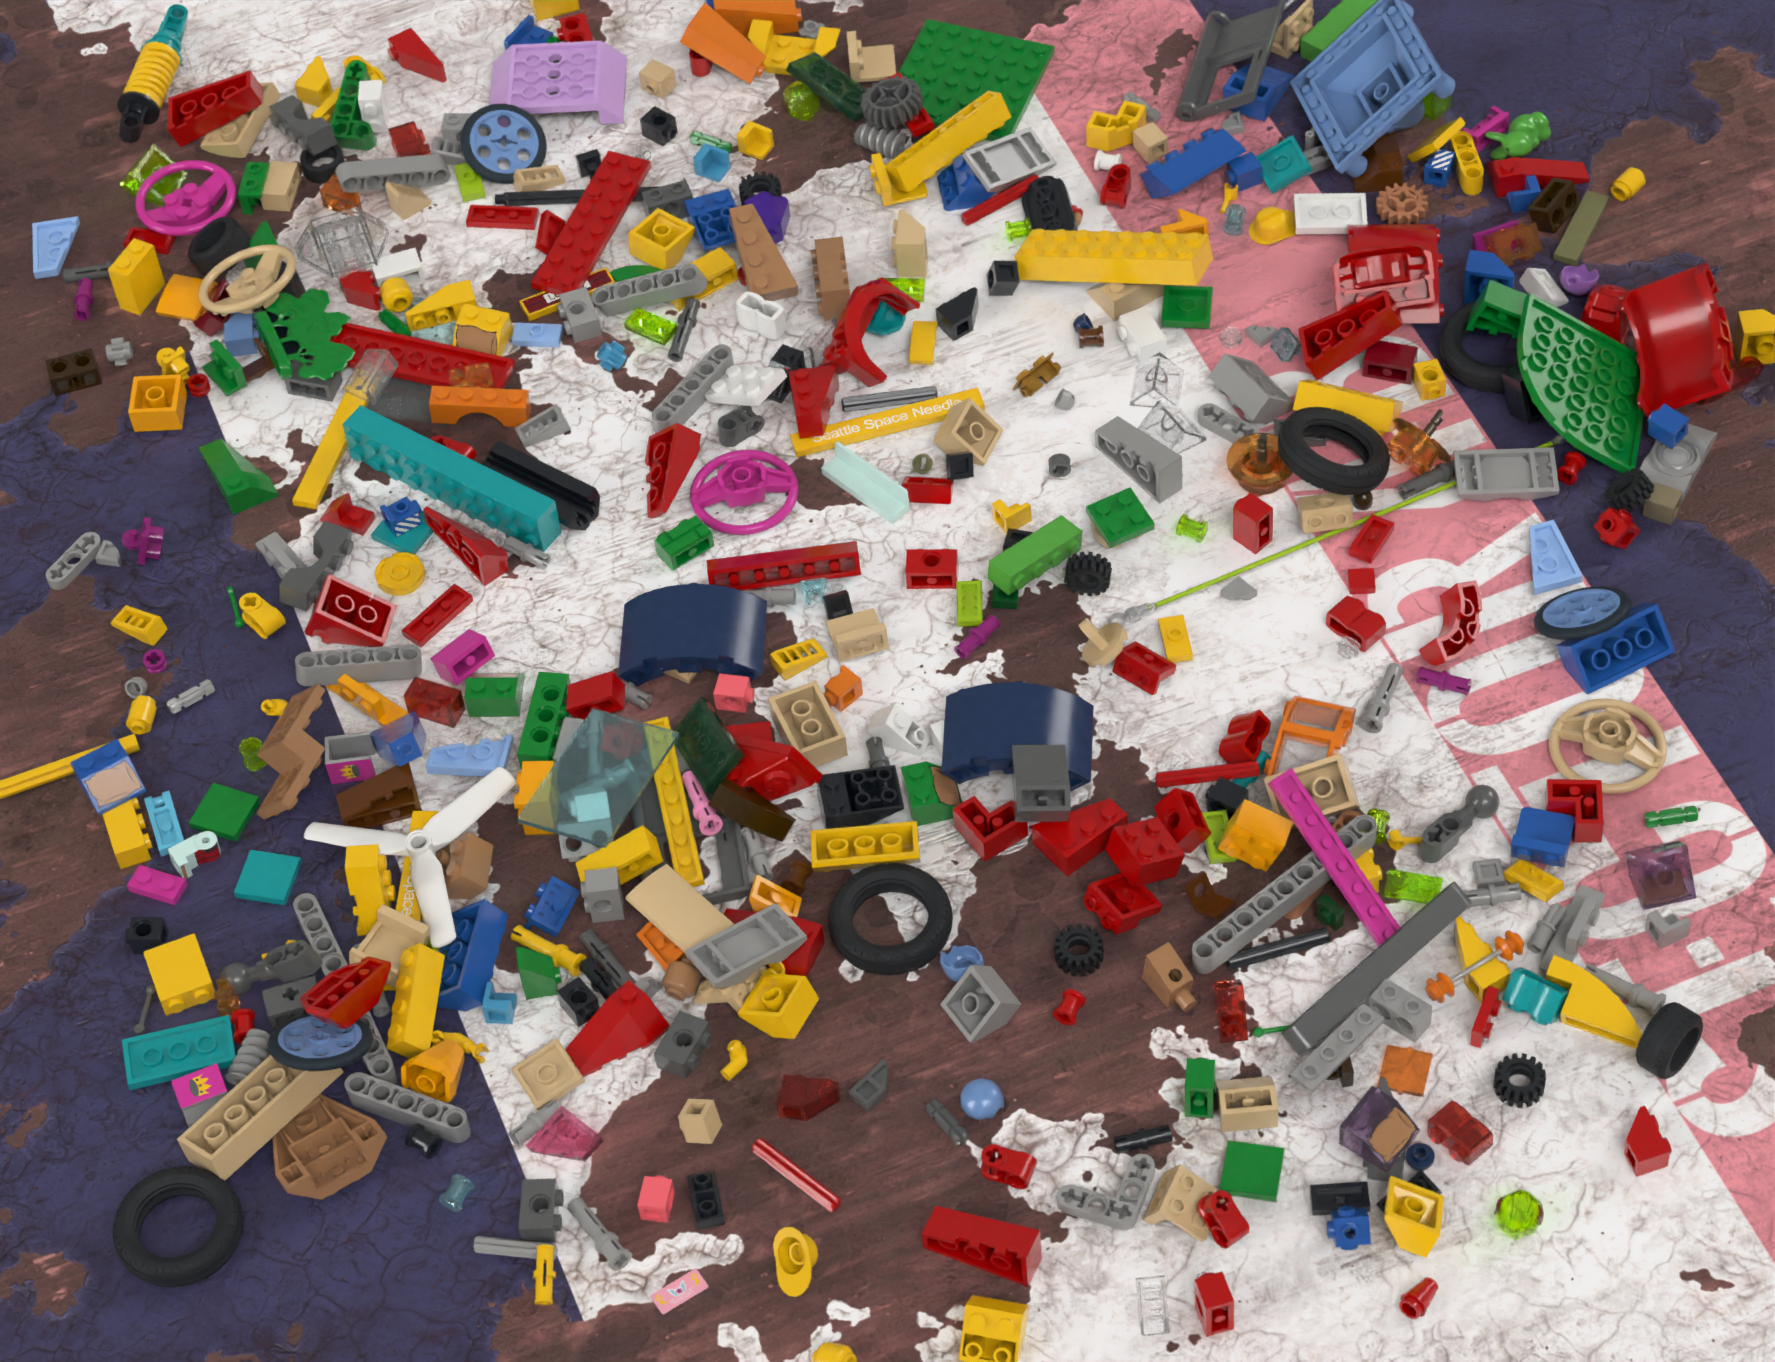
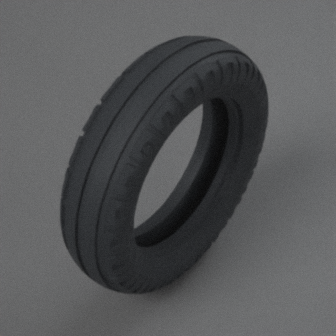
M1476 301L1470 302L1456 310L1446 321L1442 329L1439 341L1442 361L1448 372L1467 387L1482 392L1505 393L1501 373L1516 365L1518 361L1506 365H1490L1473 359L1465 352L1462 341L1472 332L1466 330L1471 310Z
M1324 407L1303 408L1292 413L1279 430L1278 450L1286 466L1305 482L1319 489L1322 488L1324 491L1342 495L1364 494L1379 486L1388 473L1390 454L1386 443L1372 427L1348 413L1344 414L1342 411ZM1320 436L1338 441L1352 449L1362 459L1364 464L1350 466L1332 462L1313 451L1305 442L1304 437Z
M884 863L874 865L873 867L870 866L849 877L836 892L828 915L830 936L839 953L853 966L879 975L905 974L931 962L947 943L953 922L951 903L941 884L924 870L907 864L902 865L901 863ZM887 892L908 894L924 905L928 912V920L921 933L906 943L894 946L876 945L863 939L853 927L854 915L863 902L875 895Z
M192 1166L170 1167L157 1171L139 1181L121 1201L113 1223L115 1250L126 1269L146 1283L167 1288L193 1285L218 1272L233 1256L240 1242L243 1230L242 1207L231 1186L211 1171ZM194 1196L207 1201L216 1210L214 1230L209 1239L195 1251L183 1256L167 1258L154 1255L141 1245L140 1230L150 1211L160 1203L174 1197Z

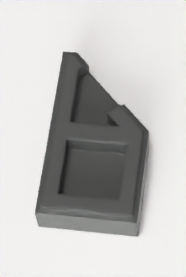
M882 1059L848 1091V1097L867 1112H870L888 1095L886 1060Z

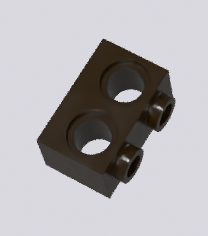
M1553 178L1527 208L1535 230L1555 234L1578 207L1580 200L1573 181Z
M92 348L45 360L55 396L102 384Z

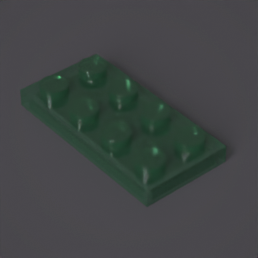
M813 52L788 64L786 71L795 80L802 82L813 93L825 99L830 106L837 108L845 114L848 119L855 122L864 118L861 101L862 95L866 93V89L819 54Z
M702 696L672 731L674 744L702 788L710 794H713L719 784L724 781L744 756V753L709 700Z

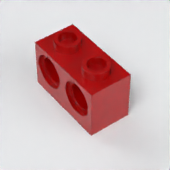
M585 13L559 18L560 28H557L559 42L593 41Z

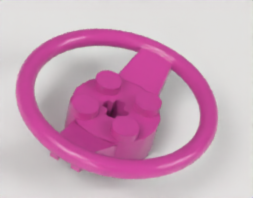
M200 160L176 162L157 170L143 182L136 195L135 208L139 219L150 230L171 236L196 234L211 221L220 217H226L236 199V186L230 174L216 164ZM191 169L214 173L199 187L195 183H188L184 187L164 197V207L145 210L146 195L151 187L160 179L178 171ZM227 189L224 204L212 215V212L214 213L213 206Z
M737 450L714 458L697 473L691 486L690 501L695 514L710 528L731 535H750L774 527L789 515L797 501L798 481L791 467L779 457L759 450ZM753 460L767 462L775 466L779 470L764 467L762 462L758 463L757 461ZM726 464L721 470H718L717 476L703 484L711 472ZM766 492L788 493L784 505L777 513L764 521L749 525H731L720 522L710 516L704 509L723 500L726 501L729 507L735 508L763 502L766 498Z

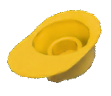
M1277 207L1263 208L1249 226L1251 239L1261 245H1271L1295 236L1294 212Z
M785 1227L778 1231L773 1243L779 1286L784 1293L797 1297L803 1294L809 1287L811 1271L818 1259V1248L813 1239L807 1234H802L794 1227Z

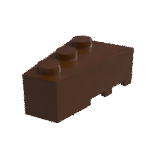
M409 763L401 767L394 766L336 795L344 826L370 829L412 818L413 811H422Z

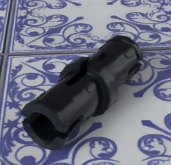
M592 957L586 958L580 963L579 970L589 979L592 989L595 992H599L605 1000L618 990L611 982V976L607 972L604 973Z
M1169 1124L1146 1130L1140 1128L1137 1129L1138 1132L1113 1137L1117 1155L1138 1149L1144 1151L1154 1145L1173 1142Z

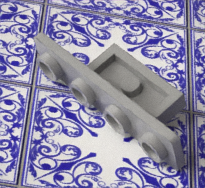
M273 532L256 542L257 549L263 554L269 566H273L277 570L282 580L291 568L307 567L277 532Z
M1584 885L1579 886L1540 963V971L1547 972L1553 955L1573 963L1580 947H1585L1588 941L1590 927H1594L1598 921L1599 909L1605 899L1604 893Z
M1362 1004L1336 1030L1331 1032L1318 1048H1315L1291 1073V1078L1309 1092H1314L1384 1023V1018L1367 1005Z

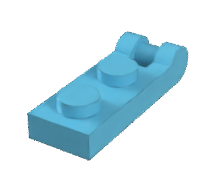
M169 790L162 792L161 796L152 798V796L144 798L161 857L169 854L168 848L184 841Z

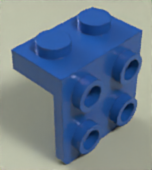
M1523 807L1516 835H1513L1511 842V857L1525 861L1540 862L1550 866L1565 867L1574 828V817L1531 807Z

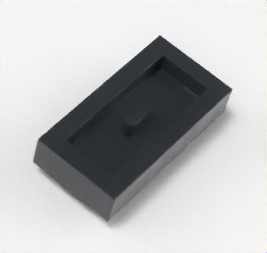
M1367 1181L1310 1185L1313 1216L1331 1215V1211H1338L1337 1209L1342 1206H1353L1355 1209L1365 1208L1367 1212H1370Z

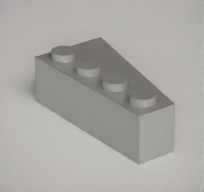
M1119 416L1095 430L1096 448L1159 504L1182 489L1181 455Z

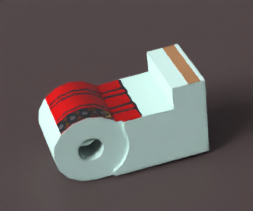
M210 831L201 832L167 849L173 866L181 878L184 879L193 876L192 869L205 862L215 861L221 853L217 836Z

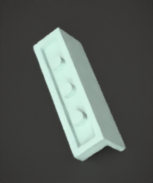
M840 442L835 443L836 456L821 467L822 474L891 524L910 510L908 491Z

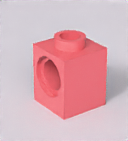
M719 673L713 693L716 709L746 713L748 704L753 703L755 690L751 688L749 677Z
M660 1175L654 1177L644 1176L637 1205L641 1220L669 1222L675 1197L672 1179Z

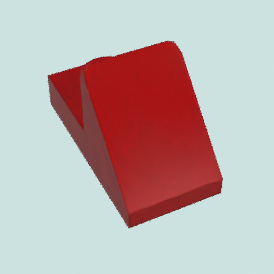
M346 493L331 502L320 520L321 522L326 521L350 529L351 532L364 536L375 520V514L373 511L352 505L350 494Z

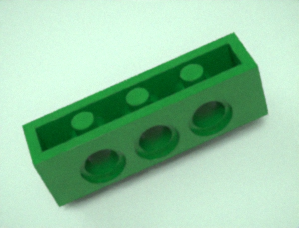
M538 672L517 752L521 769L522 761H553L563 719L569 717V712L566 710L567 688L571 684L569 674Z

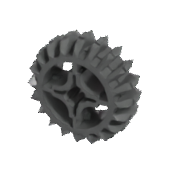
M898 75L895 78L888 76L885 80L880 79V82L872 83V88H866V93L862 95L861 108L864 117L871 125H876L877 128L883 126L886 129L890 126L896 128L897 125H905L906 121H912L913 117L919 116V111L922 110L923 95L918 83H915L913 79H908L907 76L902 78Z

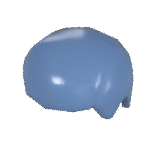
M953 945L948 954L945 952L940 954L942 970L950 980L955 982L959 981L970 965H984L982 954L977 948L972 946L957 947Z
M980 1078L970 1081L961 1092V1108L970 1118L976 1120L994 1118L1000 1108H1004L1003 1093L992 1080Z

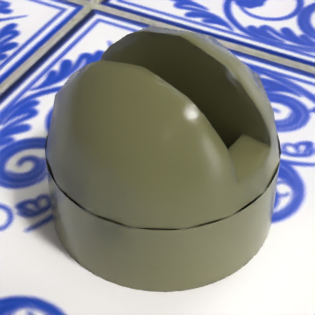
M922 453L913 459L912 466L917 473L925 474L931 470L933 461L929 455ZM922 457L926 458L925 469H921Z

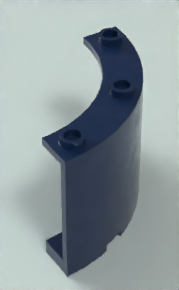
M698 583L667 586L636 596L624 604L618 677L632 682L635 686L639 687L652 679L664 676L665 671L677 669L678 673H701V669L716 670V675L721 673L749 677L750 682L763 674L767 601L753 593H747L738 589Z
M1024 681L990 683L960 689L946 696L941 773L958 784L975 778L989 776V771L1004 770L1005 774H1013L1012 745H1065L1070 791H1073L1091 782L1094 706L1080 696L1053 687L1031 684Z

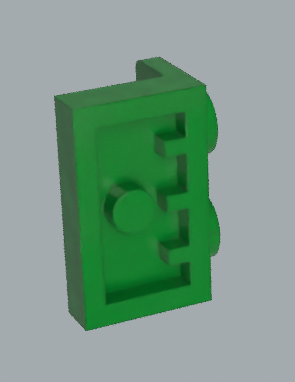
M247 162L238 192L243 214L252 215L255 205H258L259 199L262 197L270 168L268 162Z
M218 339L209 343L212 352L209 354L211 361L202 367L210 379L226 396L247 386L242 366Z

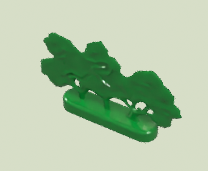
M310 288L300 298H296L288 293H280L276 301L265 309L278 316L276 322L273 323L266 311L254 313L257 330L281 380L292 378L293 370L290 361L296 360L303 364L299 368L298 374L300 377L305 379L318 377L326 381L333 377L334 372L342 371L347 366V362L356 353L355 350L345 344L330 342V337L339 335L342 330L341 326L346 324L351 317L341 312H324L330 303L328 292L325 290ZM289 316V319L283 321V317ZM287 326V337L279 339L274 327ZM291 340L297 341L300 345L299 350L294 354H287L282 343ZM306 349V352L300 353L301 350ZM311 355L314 357V360H303L305 358L299 356ZM305 363H312V365L307 366Z

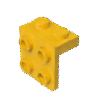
M881 154L871 155L872 164L868 165L871 179H875L876 195L880 194L883 206L917 200L928 196L925 181L918 184L919 187L911 192L895 189L885 169Z

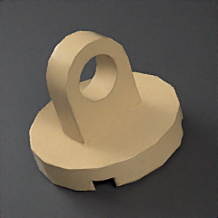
M1085 618L1078 625L1089 638L1084 646L1082 658L1092 668H1096L1098 664L1105 666L1114 660L1123 650L1122 642L1124 640L1127 641L1128 638L1127 630L1119 623H1109L1098 629L1089 619Z

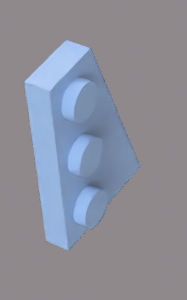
M78 216L32 223L33 273L35 279L59 276L80 225Z
M1550 520L1530 526L1529 538L1534 595L1582 582L1583 575L1555 521Z

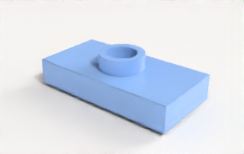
M515 323L512 344L513 346L560 348L563 325Z

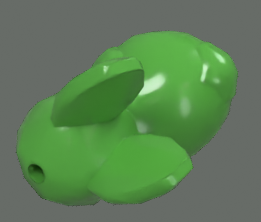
M1537 111L1531 114H1523L1516 117L1509 124L1507 134L1486 132V137L1500 141L1502 146L1497 147L1490 153L1491 159L1498 160L1508 156L1524 157L1529 155L1531 150L1535 149L1540 142L1547 141L1551 136L1549 121L1542 112Z

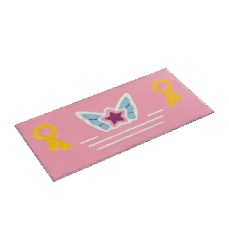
M695 1268L653 1293L650 1297L663 1315L709 1286Z

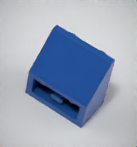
M962 154L937 176L943 207L946 211L973 208L996 193L988 192Z

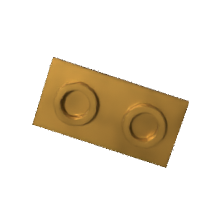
M1052 352L1046 358L1042 355L1033 363L1031 370L1024 369L1015 378L1017 382L1013 390L1015 391L1020 387V392L1024 397L1032 396L1044 386L1039 378L1047 384L1058 376L1061 366L1057 362L1053 363L1051 361L1054 353Z

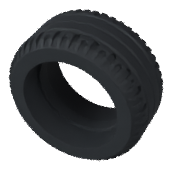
M217 218L204 226L193 238L188 249L189 260L206 276L224 259L249 248L250 236L234 218ZM236 263V264H234L233 266L229 267L227 270H225V271H224L223 273H221L220 275H223V274H225L226 272L230 271V270H231L233 267H235L238 263Z
M1672 1002L1664 1005L1651 1019L1639 1040L1636 1049L1637 1063L1661 1079L1671 1078L1676 1075L1687 1063L1700 1040L1703 1031L1702 1018L1680 1003Z

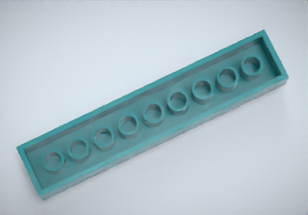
M361 405L342 424L349 453L354 460L361 461L371 466L374 470L389 475L396 481L400 480L408 484L412 489L420 490L430 498L438 499L446 503L450 508L458 509L466 513L470 518L486 523L492 529L496 528L507 536H512L525 544L531 543L533 548L545 552L562 533L555 500Z

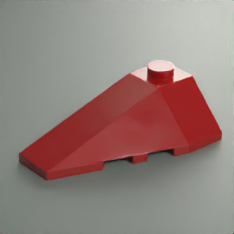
M1519 157L1485 162L1497 198L1505 197L1509 192L1525 190L1526 176L1531 175L1536 176L1541 190L1553 178L1573 181L1574 185L1590 182L1583 162Z
M679 423L649 436L645 465L649 466L650 473L646 475V482L650 484V490L647 493L648 518L650 519L667 512L700 451L701 434Z
M428 506L423 509L425 523L484 586L509 571L507 561L509 556L503 547L498 548L492 540Z
M726 908L723 915L736 924L757 912ZM789 916L807 935V940L781 963L785 967L784 973L786 975L806 976L807 978L825 944L823 927L815 922Z
M628 980L604 1002L565 1050L581 1075L585 1077L602 1069L604 1064L618 1058V1060L626 1058L627 1053L640 1047L643 1050L651 1046L668 1031L670 1025L649 996Z

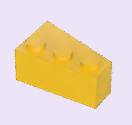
M379 844L346 846L345 871L350 896L354 895L357 906H353V914L358 916V926L356 929L358 936H365L370 932L377 922V911L382 904L391 908V901L396 900L395 885H391V872L387 870L386 855L381 854Z

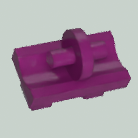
M146 517L143 518L142 532L132 529L124 532L122 536V544L130 550L139 549L137 564L145 565L146 558L159 560L164 527L150 526L151 518Z

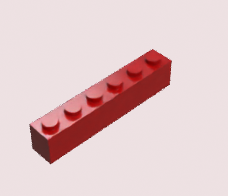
M857 541L707 560L709 585H719L738 590L861 575Z

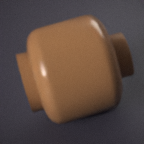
M682 958L681 961H673L669 964L662 979V986L665 988V993L668 996L684 1001L685 998L694 996L702 975L689 959Z

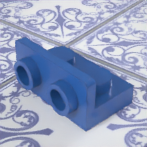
M528 15L506 37L504 41L505 51L511 45L546 43L549 37L554 36L553 32L535 26L533 16Z
M554 876L550 878L547 884L542 882L535 893V896L538 897L536 904L531 903L524 915L528 919L524 928L529 930L531 925H534L556 937L580 891Z

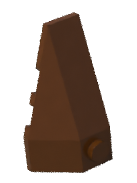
M1394 132L1386 133L1378 138L1366 151L1362 152L1361 155L1367 159V167L1362 175L1355 178L1352 177L1355 193L1385 191L1386 186L1394 188V183H1397L1399 187L1403 185V164Z

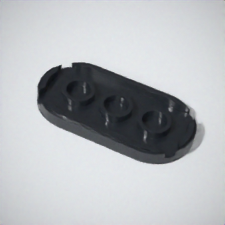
M1043 176L1029 184L1026 194L1023 193L1022 206L1030 232L1035 229L1078 230L1068 189L1060 178Z

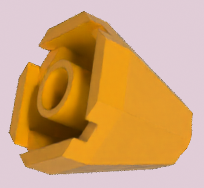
M446 1039L408 1059L401 1067L402 1086L406 1089L410 1087L414 1092L439 1101L450 1102L456 1095L465 1060L464 1050L459 1043Z

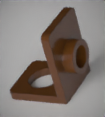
M257 337L253 340L261 358L242 368L246 382L262 377L265 372L275 367L266 347Z
M1203 872L1184 888L1194 911L1214 919L1221 918L1236 905L1234 900L1216 894L1206 873ZM1199 883H1203L1205 887L1204 893L1201 897L1196 898L1194 894L1195 887Z

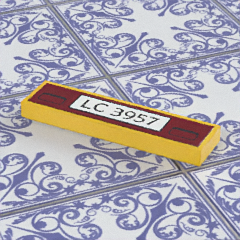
M603 268L590 273L583 287L587 288L591 298L596 288L615 283L608 269ZM544 291L519 301L520 307L529 322L558 311L557 305L561 304L559 295Z

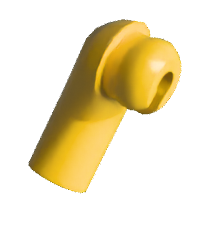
M267 699L262 702L261 710L268 716H280L288 702L283 699Z
M732 1040L727 1046L730 1052V1063L721 1070V1074L728 1081L734 1078L748 1062L746 1047L739 1040Z

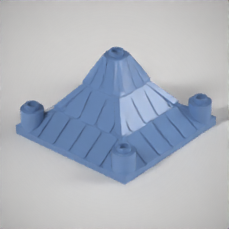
M1378 0L1290 81L1335 169L1341 174L1345 172L1351 177H1359L1365 172L1367 167V159L1361 155L1363 151H1366L1384 134L1398 132L1419 123L1425 113L1422 100L1430 92L1438 98L1444 99L1454 91L1455 80L1441 70L1413 22V7L1404 0Z

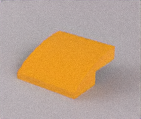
M173 274L161 295L156 313L161 316L194 322L202 306L198 293L203 279ZM214 281L210 286L209 291L213 287L217 286L218 283Z

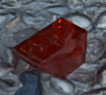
M1241 980L1213 982L1220 1042L1248 1040L1244 987Z
M784 1074L777 1100L779 1117L808 1121L840 1101L839 1082L828 1078L814 1079L799 1074L793 1076Z

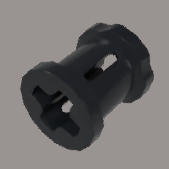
M418 1123L407 1133L405 1144L409 1147L414 1146L423 1152L425 1158L431 1159L440 1150L443 1140L438 1135L433 1136L426 1132L424 1126Z

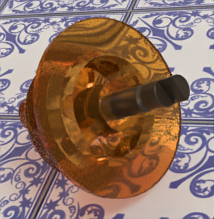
M1439 409L1423 430L1404 419L1394 418L1392 422L1399 433L1387 443L1388 450L1391 452L1390 458L1398 464L1404 462L1416 476L1428 473L1435 460L1449 463L1451 457L1448 452L1431 437L1443 421L1440 418L1443 411Z
M1254 433L1244 436L1230 447L1227 454V467L1231 475L1244 490L1253 493L1257 497L1274 493L1286 485V480L1293 474L1280 456L1278 436L1274 434Z

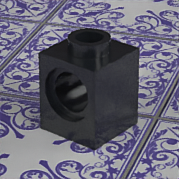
M656 106L640 119L642 136L663 147L678 134L676 117Z
M994 260L986 274L989 296H1012L1020 282L1017 261Z
M1220 777L1216 784H1212L1206 792L1207 811L1226 810L1230 820L1243 800H1248V789Z
M132 917L130 928H126L125 941L130 945L133 954H144V951L167 943L169 931L164 918Z
M580 977L557 991L560 1006L578 1027L588 1022L600 1008L598 998Z

